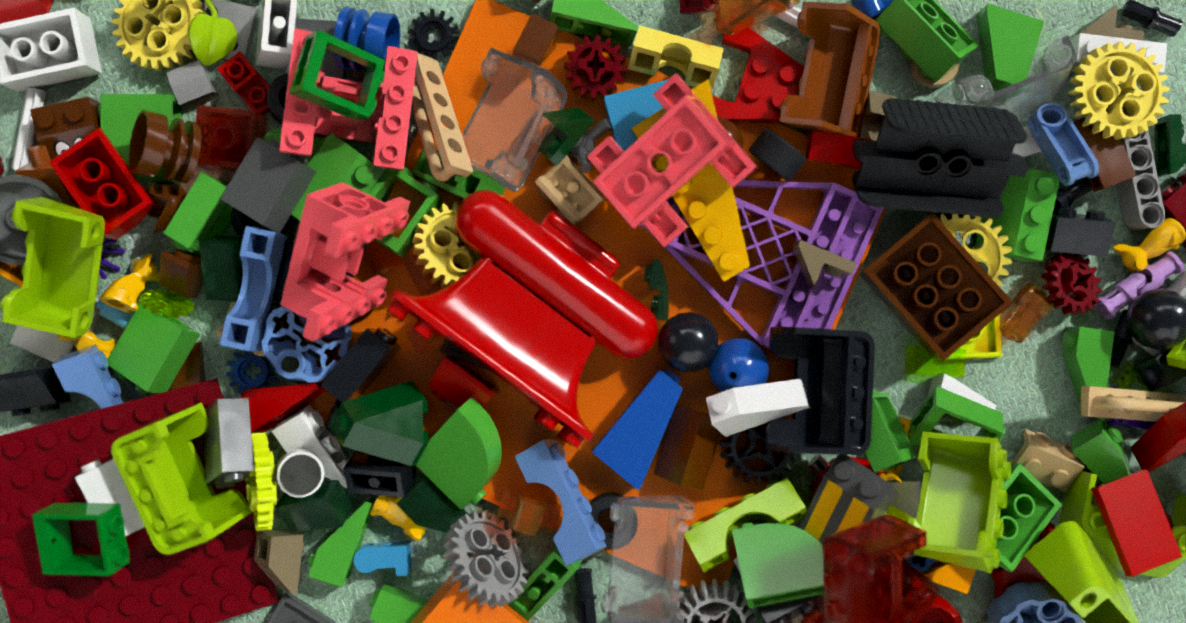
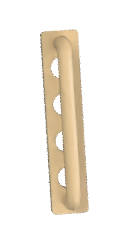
M418 53L411 107L431 174L434 179L440 182L449 180L455 174L468 177L473 172V168L440 65L437 60ZM418 88H420V91H421V94H422V98H423V101H424V104H425V107H426V111H427V114H428V117H429V121H430V124H431V127H432V130H433V134H434V137H435V140H436V143H437V147H438V150H439V153H440V156H441V160H442V163H443V166H444L443 169H442V166H441V163H440V159H439V156H438V153H437V149H436V146H435V143H434V140H433V136H432V133H431V130H430V126H429V123H428V120H427V117H426V113H425V110H424V107H423V104H422V100H421V97H420L419 89H418Z
M1082 386L1081 416L1157 422L1163 415L1186 402V395L1095 386Z

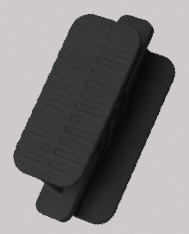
M888 98L882 104L885 116L877 141L859 139L854 141L852 147L854 156L858 161L862 162L860 170L854 172L852 176L854 189L858 199L863 204L874 207L975 215L979 217L986 216L990 218L999 217L1004 211L1000 198L1009 177H1024L1029 170L1022 156L1012 154L1015 144H1022L1026 141L1027 133L1016 115L1006 109Z

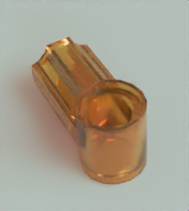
M1033 283L1026 284L1016 294L1013 300L1015 303L1014 307L1000 325L1001 334L1008 340L1017 343L1023 342L1037 321L1044 318L1051 311L1055 301L1053 299L1047 300V294Z

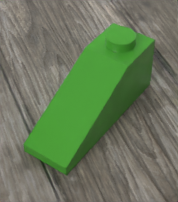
M552 0L548 21L556 24L558 30L591 38L600 35V40L606 41L610 38L612 43L631 47L638 31V26L602 0Z
M424 149L412 170L416 177L461 200L478 190H491L502 196L506 189L490 177L475 170L468 177L455 174L449 180L440 182L434 179L431 174ZM438 154L439 159H440V163H441V166H442V169H443L444 166H443V163H442V160H441V156Z
M1073 326L1067 327L1066 332L1063 334V357L1080 407L1082 386L1107 388L1115 331Z
M1099 419L1072 435L1071 451L1097 475L1103 484L1131 473L1123 443L1124 438L1114 425L1110 426L1104 419Z
M375 498L367 500L318 550L314 549L308 561V566H311L309 577L341 588L349 581L354 566V555L361 547L371 518L370 512L376 501Z
M554 544L525 578L528 583L522 587L524 591L518 595V598L508 604L529 621L577 571L582 560L566 566L556 544Z

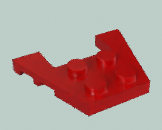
M730 16L721 44L748 52L749 57L735 101L730 102L713 96L717 116L727 118L730 122L782 123L779 122L780 104L788 95H797L798 84L803 75L804 66L738 19Z

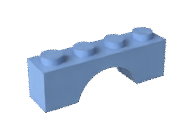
M249 226L245 227L239 254L243 265L241 289L233 309L226 315L220 341L221 346L249 352L262 350L261 341L264 338L265 321L271 309L286 235Z
M96 344L63 355L52 364L65 392L84 394L92 398L101 409L123 403L120 396V385L115 378L111 377L107 369L108 360L105 354L98 350Z
M555 439L542 440L516 455L515 458L527 483L544 484L550 487L560 499L563 519L553 540L565 565L568 566L606 548L607 546L604 542L605 534L601 526L595 523L590 513L592 512L591 504L585 496H582L577 486L579 484L577 475L572 469H569L564 459L566 453L561 444L556 442Z

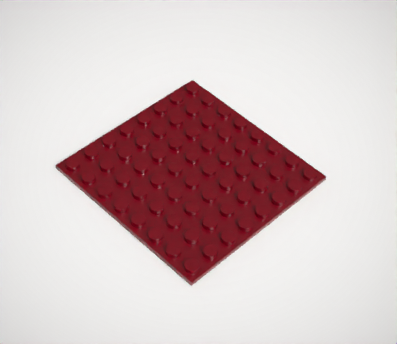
M218 378L0 436V587L11 623H217L279 602L275 584L254 561L257 531L253 512L211 540L169 555L162 554L155 548L145 527L125 536L129 549L130 563L111 576L44 575L42 571L32 514L53 503H88L75 479L76 476L83 473L81 470L82 466L97 459L100 460L101 464L113 459L111 454L112 445L120 437L201 402L206 410L217 399H223ZM203 435L191 441L205 469ZM245 477L243 481L235 483V487L217 489L216 484L212 485L215 494L229 489L238 490L243 494L248 503ZM68 520L74 554L102 555L96 520Z

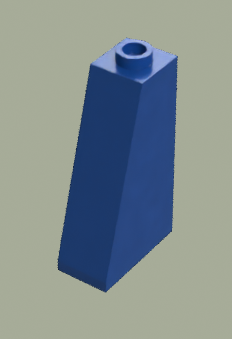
M668 368L665 372L658 369L592 448L593 454L637 490L643 484L683 390L678 385L681 379Z

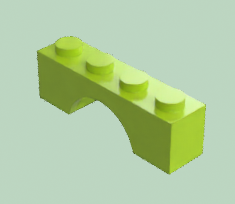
M788 477L783 480L776 479L772 481V484H767L765 490L756 495L751 493L744 496L739 501V504L732 508L725 507L718 510L714 517L708 521H699L692 524L683 535L703 572H706L730 559L729 545L733 536L732 530L738 529L739 525L753 521L793 525L804 518L807 510Z

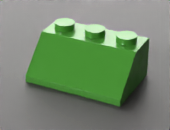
M893 0L875 20L879 23L881 32L886 37L892 38L900 46L901 53L905 57L912 59L920 67L922 75L927 79L933 80L935 83L946 76L980 46L936 0Z
M330 132L306 165L316 171V174L293 210L292 215L301 221L307 194L342 182L368 194L384 173V170L372 167L373 162Z
M1029 169L1024 177H1009L1000 198L1004 207L1003 214L999 217H993L990 226L993 228L1001 225L1002 230L997 235H1007L1009 238L1002 246L1011 247L1012 252L1004 254V257L1028 264L1043 261L1060 181L1056 174ZM983 216L981 221L984 222L989 217ZM976 233L974 247L979 246L983 242V236L979 233Z
M1021 463L1011 464L1010 479L1004 481L1003 490H1007V506L1005 509L1001 508L1000 519L1004 521V531L1002 538L997 537L996 549L1000 550L999 566L1008 572H1013L1024 557V554L1027 553L1062 506Z

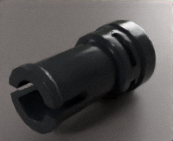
M1088 177L1078 179L1070 186L1059 187L1053 211L1058 212V208L1070 207L1075 200L1092 191L1093 189Z

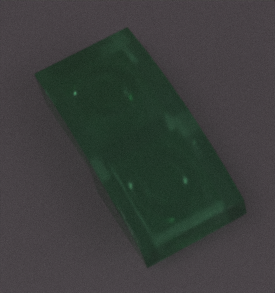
M653 259L651 265L645 266L643 282L648 283L647 289L659 291L658 296L653 295L651 312L655 313L657 320L668 321L669 293L667 280L660 260Z

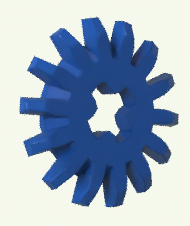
M243 350L244 355L242 356L237 352L233 354L237 359L236 362L228 361L227 365L234 367V370L226 372V375L234 376L235 380L229 384L231 387L239 384L240 387L237 390L239 394L245 389L252 387H271L268 381L277 382L278 378L271 375V371H276L275 367H270L271 362L265 356H258L253 352L250 353ZM250 363H254L256 368L261 369V373L256 374L255 380H252L251 375H246L245 370L250 368Z

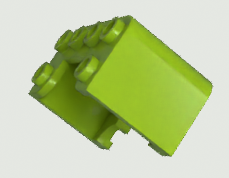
M202 402L120 437L112 445L113 459L155 548L160 553L166 555L207 542L252 513L245 497L238 490L229 489L215 494L212 485H206L205 469L191 441L206 433L209 428V418Z

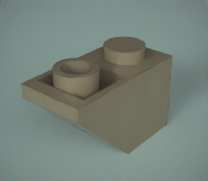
M290 529L257 531L254 561L278 588L291 594H297L298 584L301 580L300 565L301 555L304 551V535Z

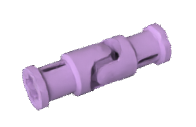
M1167 251L1161 254L1159 260L1151 265L1148 264L1143 271H1136L1127 279L1116 284L1113 288L1114 290L1105 296L1097 297L1099 303L1094 304V306L1105 319H1113L1116 316L1115 313L1125 306H1129L1135 297L1148 290L1158 289L1164 285V280L1173 274L1183 272L1185 269L1184 264L1175 253Z

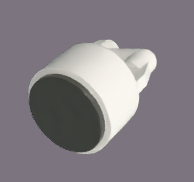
M295 449L286 453L279 460L276 467V478L281 489L288 495L306 497L316 492L321 486L324 479V468L314 453L305 449Z

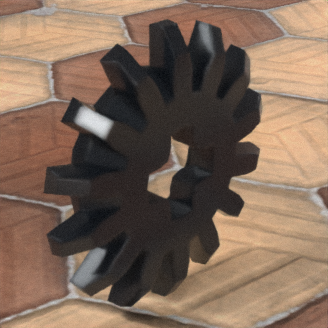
M430 9V17L427 18L424 12L419 13L423 20L418 22L413 19L412 23L417 26L416 30L408 29V33L415 35V38L408 40L409 44H418L413 51L420 52L424 50L423 55L427 57L430 53H433V59L437 60L438 52H441L443 57L447 58L448 55L445 49L448 48L454 51L455 47L450 42L458 41L459 39L458 36H452V33L459 30L458 25L450 27L454 18L451 16L444 20L445 12L442 10L439 17L435 16L434 9ZM437 28L440 30L439 36L441 40L439 42L433 40L431 43L428 41L429 35L427 31L429 29L435 31Z

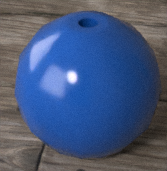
M732 338L720 343L715 357L708 366L711 382L719 392L735 387L765 384L769 376V362L764 350L756 342L746 338Z

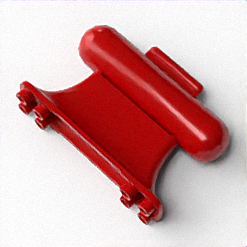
M478 190L473 192L460 202L455 212L454 226L460 239L480 254V259L455 283L433 294L413 296L396 289L393 290L389 296L393 302L386 311L399 321H403L408 313L415 317L417 322L411 330L425 340L429 339L433 332L440 337L444 336L527 397L530 403L539 408V411L533 417L535 421L552 431L558 423L562 425L563 428L559 431L557 437L568 445L578 448L583 440L589 442L593 437V433L587 428L579 414L577 393L582 371L594 347L598 343L612 355L622 360L639 358L654 345L658 335L657 319L649 308L611 280L619 268V260L555 211L549 212L542 222L538 224L494 191Z

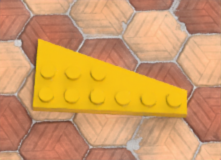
M707 79L693 88L692 91L717 119L710 81ZM664 108L631 128L637 139L667 113ZM665 155L656 161V167L660 171H665L668 167V159ZM706 165L674 193L672 197L723 282L750 267L733 188L713 165Z

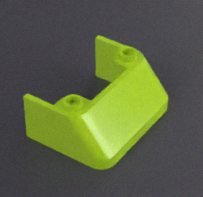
M1081 471L1065 492L1058 525L1067 521L1078 523L1117 569L1123 570L1098 505L1091 504L1093 498L1091 488L1095 487L1097 475ZM1176 494L1171 518L1173 522L1171 530L1182 557L1141 574L1163 578L1186 561L1185 494Z

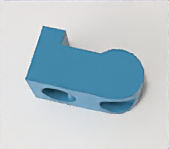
M411 541L365 544L355 553L353 559L354 566L362 573H370L378 568H396V576H408L412 571Z

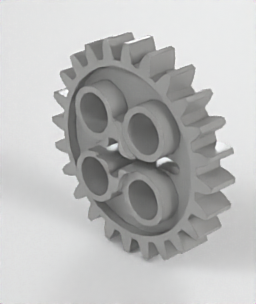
M475 511L469 515H463L450 526L451 530L445 534L449 540L443 543V546L450 551L444 554L443 557L451 560V564L446 568L455 572L452 581L460 580L462 583L459 589L461 592L465 589L469 590L470 600L478 596L480 606L487 602L489 608L495 605L502 607L506 603L508 604L518 598V595L524 591L522 587L528 583L524 576L529 574V571L523 567V565L528 563V560L521 557V553L525 549L517 546L520 540L519 537L512 538V528L505 530L503 520L496 523L495 515L492 514L487 518L484 511L478 515Z

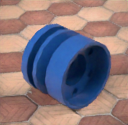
M344 7L338 15L334 37L385 60L387 46L400 48V23L396 14L376 11L369 17V13L365 9L356 11L355 8ZM334 53V60L339 69H352L355 72L363 70V65Z

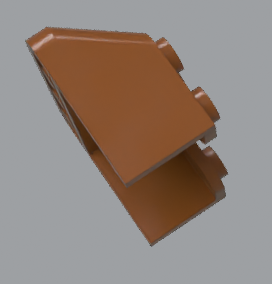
M803 2L802 10L797 17V26L804 36L810 38L804 54L805 66L803 76L798 84L799 96L790 94L781 102L779 122L803 130H816L857 137L862 127L880 40L879 23L847 3Z

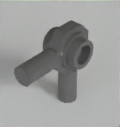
M605 118L589 131H586L568 153L571 158L578 159L580 171L583 173H588L592 169L591 162L587 156L594 150V141L612 128L610 122Z

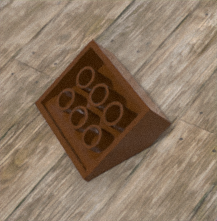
M933 213L928 215L859 273L936 362L947 359L1014 303Z

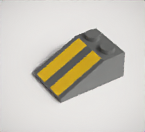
M839 454L824 475L799 528L814 536L825 547L829 555L848 568L899 491L892 484L851 457Z

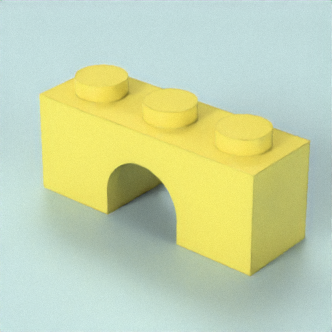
M639 26L628 69L656 77L659 68L672 66L684 73V82L688 86L696 87L709 79L712 90L719 71L723 48Z

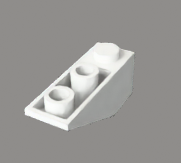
M310 404L284 419L272 430V433L286 453L295 449H305L314 453L323 465L324 476L347 489L344 467L349 458L346 457L340 448L338 439L326 430L321 415L314 411Z

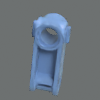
M1045 103L1040 106L1037 113L1029 117L1027 127L1060 182L1064 186H1070L1078 179L1096 177L1099 173L1097 159L1071 120L1066 109L1057 103Z

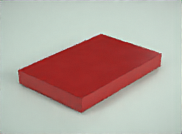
M1147 469L1138 470L1091 488L1126 577L1136 576L1182 557Z

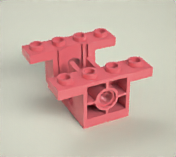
M294 28L279 152L311 157L314 135L327 137L332 132L341 140L375 145L372 167L403 171L418 51L387 46L384 64L385 76L375 96L377 100L376 109L370 118L355 121L289 93L305 36L312 32ZM321 64L315 87L357 104L362 82L324 76L325 72H322Z
M674 74L653 94L667 113L625 152L611 136H608L587 156L601 173L593 180L596 186L633 229L645 225L663 247H667L688 228L667 200L706 165H713L732 188L757 168L756 164L678 74ZM665 155L668 159V167L665 171H660L656 167V161Z
M344 182L307 194L280 303L281 306L307 319L303 337L314 342L383 304L387 294L385 291L387 279L377 275L362 283L346 275V271L353 275L358 274L365 248L363 246L364 243L368 244L374 238L382 240L384 236L402 229L409 219V213L407 212L410 204L409 200L400 196L387 202H382Z

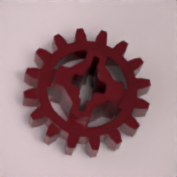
M596 35L595 42H590V39L586 36L584 37V45L581 46L578 42L574 43L575 53L572 51L567 52V58L571 62H565L564 69L571 72L565 75L566 81H574L571 85L572 91L578 88L581 89V98H584L589 93L591 94L592 101H595L597 94H601L604 99L609 90L614 94L617 93L618 89L615 84H624L625 79L620 75L627 74V67L621 65L626 62V56H618L621 47L619 45L613 48L610 47V38L605 43L600 42V35ZM591 51L586 58H580L583 54ZM602 52L608 54L612 60H607ZM595 58H598L599 70L596 74V79H594L592 67L595 63ZM579 76H584L589 81V85L584 83ZM605 78H611L609 82L600 86V83Z
M1063 253L1050 258L1051 262L1044 265L1048 272L1041 274V277L1047 280V284L1043 285L1042 289L1048 290L1050 293L1046 297L1047 300L1053 299L1055 301L1053 308H1062L1064 315L1071 313L1072 316L1093 310V305L1099 303V299L1095 295L1102 293V290L1096 284L1101 282V278L1094 275L1097 270L1096 267L1090 268L1088 266L1090 260L1088 258L1081 260V254Z

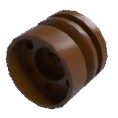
M142 110L135 121L129 144L128 166L130 172L154 177L161 168V174L164 179L172 180L174 178L175 181L185 184L189 182L195 172L200 154L201 128L199 123L188 120L184 123L183 119L174 118L168 127L166 115Z

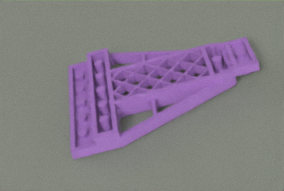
M742 180L735 187L775 189V193L767 210L735 197L737 208L745 224L741 228L742 230L747 229L753 244L746 247V249L754 248L760 265L743 270L733 276L735 284L727 302L685 260V257L689 256L715 268L707 255L694 250L702 246L701 243L691 246L686 231H684L682 236L686 246L677 242L678 236L667 247H663L758 345L770 349V327L831 329L884 208L863 204L858 199L855 191L834 182ZM782 189L820 190L823 192L824 195L809 229L773 213ZM671 196L667 202L681 219L686 222V218ZM746 213L758 217L760 220L750 223ZM766 221L772 237L757 243L752 226ZM773 224L787 230V232L777 235ZM645 225L640 226L641 228L649 231V229ZM649 231L651 236L660 244V242L655 238V236ZM793 233L797 242L801 240V236L804 238V242L856 262L852 275H842L840 279L824 272L825 268L822 267L816 284L809 287L797 258L790 270L786 258L795 255L793 251L785 255L779 238ZM774 241L779 257L765 262L759 246ZM781 260L787 277L773 282L766 265ZM762 267L767 282L748 274V272ZM786 280L783 288L775 286V284ZM742 282L750 283L777 297L775 307L761 336L731 307Z

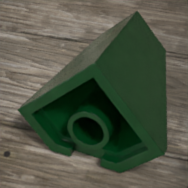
M408 381L342 402L332 419L330 428L343 447L409 466H416L428 445V431H423V413H428L427 399L413 381Z

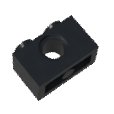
M357 450L344 467L348 492L404 498L417 476L415 466H409Z

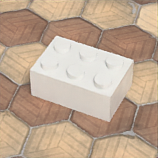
M75 8L0 24V84L20 92L28 88H39L102 74L91 18Z

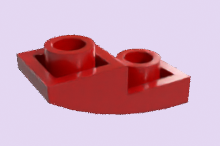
M239 51L217 70L233 90L241 96L258 118H261L269 112L267 92L270 85L242 52Z
M810 130L806 160L860 169L862 162L855 158L852 147L855 140L869 139Z

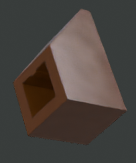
M176 249L175 253L163 251L160 260L159 285L186 298L197 299L211 267L203 264L204 258L194 253H186L179 249Z

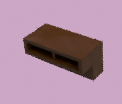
M1085 117L1073 121L1099 165L1098 175L1094 178H1088L1094 192L1136 177L1121 139L1115 140L1114 135L1104 139L1103 130L1092 134L1093 124L1085 127L1082 126L1086 119Z
M676 404L654 471L655 475L681 486L703 490L721 435L711 424L709 414Z

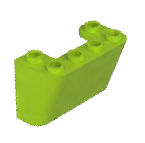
M45 197L16 201L11 213V219L18 230L29 231L25 238L27 253L26 261L21 271L24 277L23 287L12 290L2 299V322L71 338L84 335L89 330L94 316L105 232L104 218Z
M922 432L918 461L924 470L917 518L908 517L904 548L909 554L991 573L993 567H999L1000 550L996 549L997 537L1002 538L1004 531V521L1000 519L1001 508L1005 509L1007 506V490H1003L1004 481L1009 480L1011 476V462L1007 461L1006 450H1002L998 438Z
M1075 521L1060 523L1051 533L1024 554L1028 561L1064 597L1086 623H1139L1116 567Z

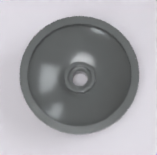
M23 175L0 177L1 262L23 265L26 261L27 248L25 246V238L29 231L18 230L11 219V213L16 201L45 197L65 204L59 194L46 183Z

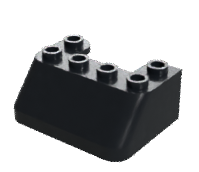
M770 327V349L779 358L795 359L794 380L801 379L809 408L793 413L792 419L778 418L772 420L765 430L764 448L795 454L860 455L867 451L871 442L875 356V343L872 336L863 331Z

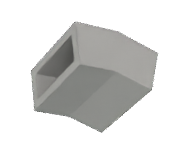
M199 60L166 72L171 89L180 106L185 107L218 93L207 66L203 65Z

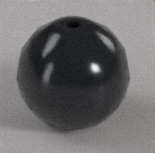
M1161 288L1148 290L1138 295L1128 306L1126 314L1128 332L1144 347L1156 350L1173 348L1186 340V299L1176 291Z
M693 312L679 313L669 318L662 326L659 334V352L664 361L673 369L685 373L697 372L709 366L715 357L719 342L718 332L713 323L703 315Z

